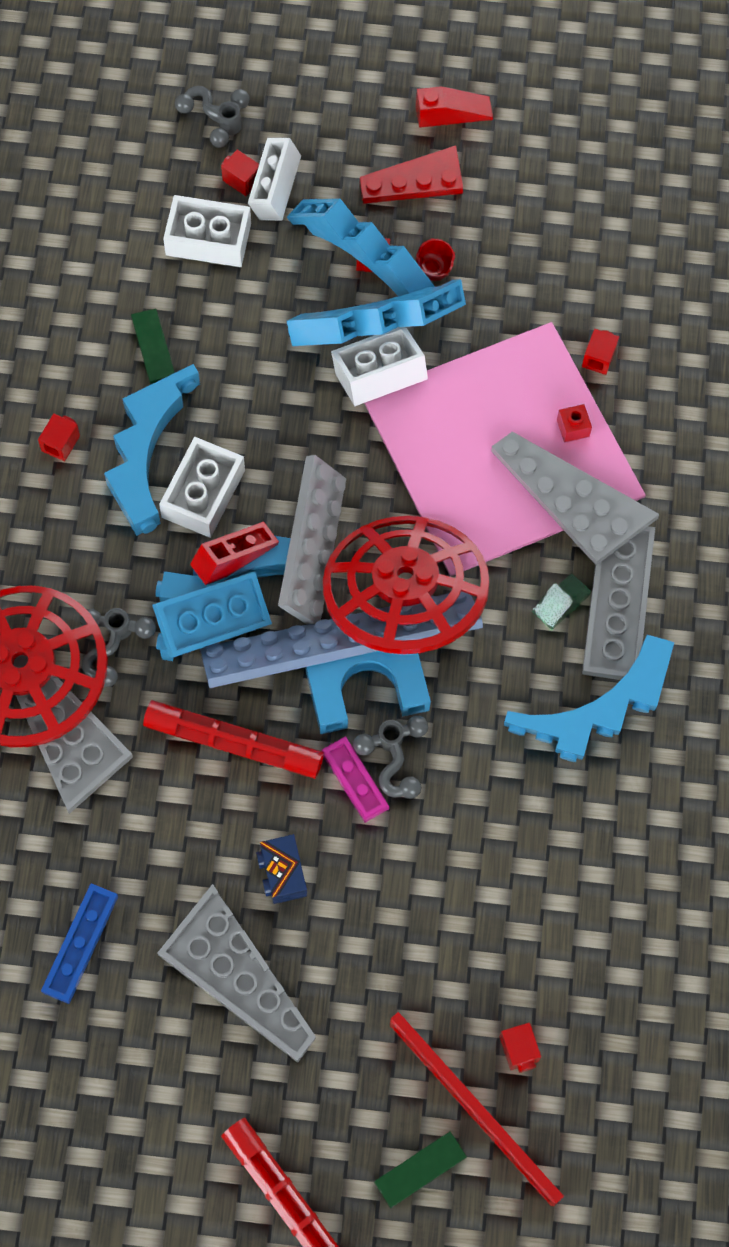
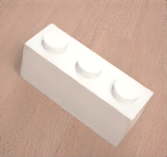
M267 138L248 200L249 206L259 220H283L301 159L299 151L290 138Z

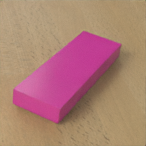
M346 736L321 750L324 752L325 760L364 823L389 810L388 803Z

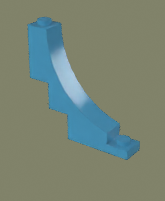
M305 199L287 216L292 225H305L313 235L327 240L351 254L382 279L397 296L427 287H435L404 246H390L372 222H358L341 199Z
M461 279L451 280L438 287H427L405 295L365 305L300 314L287 320L292 346L341 344L356 336L383 335L397 327L424 326L466 305Z
M194 364L123 398L125 412L134 426L113 436L116 448L125 463L105 472L104 475L107 486L136 536L141 533H150L156 529L157 525L161 524L159 513L149 491L150 461L155 445L164 428L183 408L181 394L190 393L200 385L199 373Z

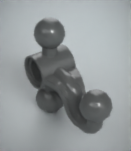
M193 86L187 89L184 94L178 95L175 99V108L183 114L193 110V98L195 96L203 98V111L210 119L220 124V127L214 129L210 134V142L213 146L217 148L225 147L229 143V135H235L242 129L240 109L246 108L249 104L250 97L247 91L243 89L233 91L230 101L224 102L220 106L212 105V94L203 86Z
M112 608L105 616H101L97 610L87 609L97 625L105 627L110 634L109 642L106 645L107 656L112 655L118 649L120 640L127 638L131 632H135L140 638L148 639L156 631V624L152 619L142 617L137 621L130 620L127 613L121 608ZM81 616V617H80V623H81V625H82V626L87 625L86 621H85L84 618ZM116 620L125 621L120 628H112ZM96 648L88 651L82 660L84 674L95 678L97 671L93 667V662L97 660L98 656ZM107 666L104 687H111L116 683L118 674L113 667Z
M413 716L403 726L396 720H386L381 724L378 734L373 736L360 734L356 736L353 748L360 755H369L379 745L384 750L391 751L393 760L383 769L379 776V785L385 794L391 797L404 796L405 798L412 799L421 793V783L415 777L402 779L399 786H393L390 783V778L403 766L404 754L401 748L403 737L408 735L422 737L427 733L428 722L424 717ZM388 730H392L397 733L398 738L390 741L383 734Z

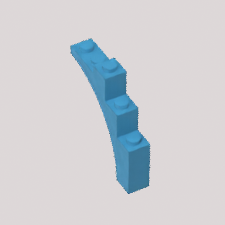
M275 536L279 541L277 546L228 577L208 585L203 583L194 570L193 576L164 572L163 580H158L156 597H159L160 602L254 571L257 577L284 575L291 538ZM159 633L156 649L160 650L162 660L173 661L174 657L169 658L162 633Z
M647 635L639 655L629 672L613 689L597 700L575 710L552 715H528L507 711L504 726L509 727V732L524 736L525 732L536 735V740L545 743H552V740L558 741L555 752L560 753V758L571 762H576L577 758L582 760L592 728L597 729L596 733L599 735L613 737V734L619 735L628 704L633 705L632 709L643 713H649V710L654 711L656 709L674 642Z

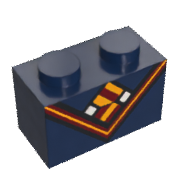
M294 834L260 842L261 851L256 852L259 868H265L267 879L262 880L266 897L272 896L273 904L307 897V887Z

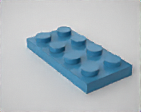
M255 571L152 605L169 658L272 624Z

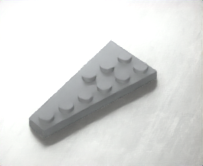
M514 432L509 433L492 446L491 452L596 566L659 517V514Z
M24 655L18 656L14 660V666L17 668L24 667L28 662V657ZM52 676L48 683L41 688L46 700L51 698L63 685V682L58 677ZM69 691L66 697L51 709L58 724L72 715L82 702ZM31 694L16 695L22 709L36 706ZM92 712L79 725L62 737L38 745L69 814L133 758L132 753ZM41 714L26 718L33 734L48 730Z
M212 884L158 951V956L298 1063L315 1041L316 1036Z

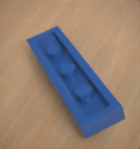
M92 883L90 884L41 989L43 994L70 1004L118 899V894Z

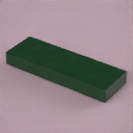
M157 309L131 314L150 385L174 374V368Z
M449 1131L374 1181V1184L391 1209L465 1160L467 1156L451 1131Z

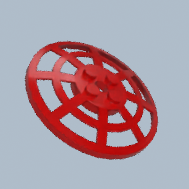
M418 516L389 517L376 520L355 530L340 542L330 555L323 576L324 601L334 623L357 643L374 650L394 654H416L436 650L460 638L477 622L483 613L489 592L488 568L477 546L464 533L453 526L438 520ZM415 524L413 530H395L381 535L375 531L378 528L391 525ZM426 526L447 532L462 541L463 544L451 547L441 538L424 532ZM362 535L369 540L358 549L351 562L335 563L341 552L354 540ZM395 537H410L408 546L392 548L385 541ZM426 539L435 543L443 550L429 554L420 549L419 546L421 540ZM373 546H376L382 553L375 563L360 562L364 554ZM473 552L480 567V587L464 581L463 565L458 555ZM451 558L455 567L456 577L453 578L439 574L437 563ZM348 572L347 582L352 599L338 608L331 591V574ZM356 572L372 573L373 585L360 592L356 584ZM402 573H410L413 575L409 579L398 577ZM438 585L452 588L449 595L439 605H436L431 596L435 593ZM461 591L476 596L477 599L468 614L457 624L450 627L443 613L455 603ZM379 595L380 598L391 604L389 613L375 608L367 601ZM421 603L426 609L425 612L418 614L400 615L402 606H413ZM360 607L371 617L386 622L383 638L361 630L351 623L346 616ZM432 619L440 631L439 634L427 638L395 640L398 624H418Z
M16 586L0 590V598L17 593H41L42 596L36 607L16 606L4 610L0 608V689L2 690L0 696V746L32 747L62 737L88 716L103 691L107 676L108 656L106 644L99 626L92 615L78 601L67 594L51 588ZM53 598H58L73 607L84 618L87 625L71 630L59 616L47 610ZM17 614H32L26 628L11 629L5 617ZM43 618L54 623L63 634L47 640L44 635L38 632ZM93 635L98 655L95 678L79 673L80 651L77 640ZM68 643L71 652L69 669L56 665L54 649ZM18 656H27L28 662L24 667L17 668L14 666V660ZM52 676L64 679L65 681L60 689L51 698L46 700L41 688L48 683ZM74 683L89 688L90 691L80 707L66 720L58 724L51 709L66 697ZM31 694L36 706L24 709H9L13 695ZM41 714L48 730L26 736L2 734L6 718L24 719Z

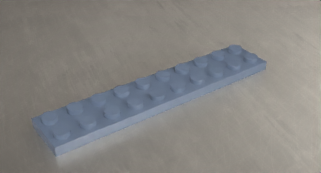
M461 591L455 603L443 613L450 627L457 624L467 615L475 602L470 594ZM449 593L431 596L436 605H439ZM421 603L413 606H402L400 615L418 614L425 612L426 609ZM390 606L377 609L389 613ZM365 612L346 616L351 623L361 630L383 638L386 622L373 618ZM481 616L468 631L483 628ZM333 619L319 620L316 624L296 625L289 629L275 632L268 631L261 635L248 638L241 637L234 641L220 644L215 643L200 648L209 688L378 651L354 641L334 623ZM432 619L418 624H398L395 640H417L439 634L440 631Z

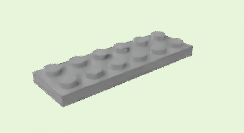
M316 455L306 456L278 603L280 608L306 625L316 624V622L321 620L323 613L324 570L330 555L333 553L346 483L344 476Z
M648 526L597 566L595 565L582 669L583 675L621 680L629 672L639 655L643 644L655 527Z

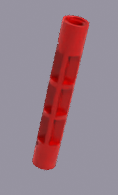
M150 701L144 716L143 727L310 778H317L324 757V752L158 701Z
M242 1118L229 1127L221 1135L222 1139L265 1194V1198L268 1202L270 1201L303 1247H339L320 1222L316 1213L312 1211L292 1184L291 1179L286 1176L269 1153L266 1145L246 1118Z

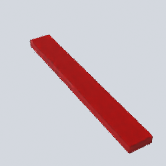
M397 1012L390 1019V1027L548 1204L554 1207L564 1197L563 1194L406 1019Z

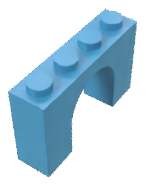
M376 651L306 667V675L320 734L348 728V717L341 691L345 682L352 675L361 671H376L390 679L396 690L402 717L430 711L431 701L418 653L394 654Z

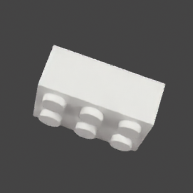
M174 195L164 234L166 256L242 267L251 227L250 207Z
M397 327L383 335H374L331 351L335 374L354 406L428 379L425 355L406 327Z
M194 437L159 504L162 518L211 538L245 472L244 456Z

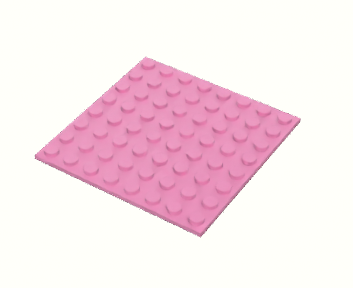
M552 322L427 370V380L364 403L420 517L441 521L464 533L477 546L485 562L564 531L491 452L492 446L511 432L520 435L635 501L646 496ZM585 404L592 425L590 437L564 443L557 422L558 411ZM426 526L428 533L441 538L451 547L463 544L462 541L447 532ZM434 543L437 551L443 550L441 547ZM473 552L458 555L464 571L478 566ZM451 558L444 560L443 563L450 577L456 575Z

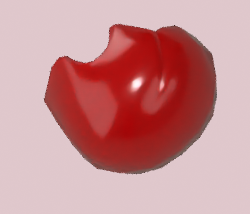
M431 238L419 247L415 261L430 281H440L451 272L455 260V252L449 243L442 239Z

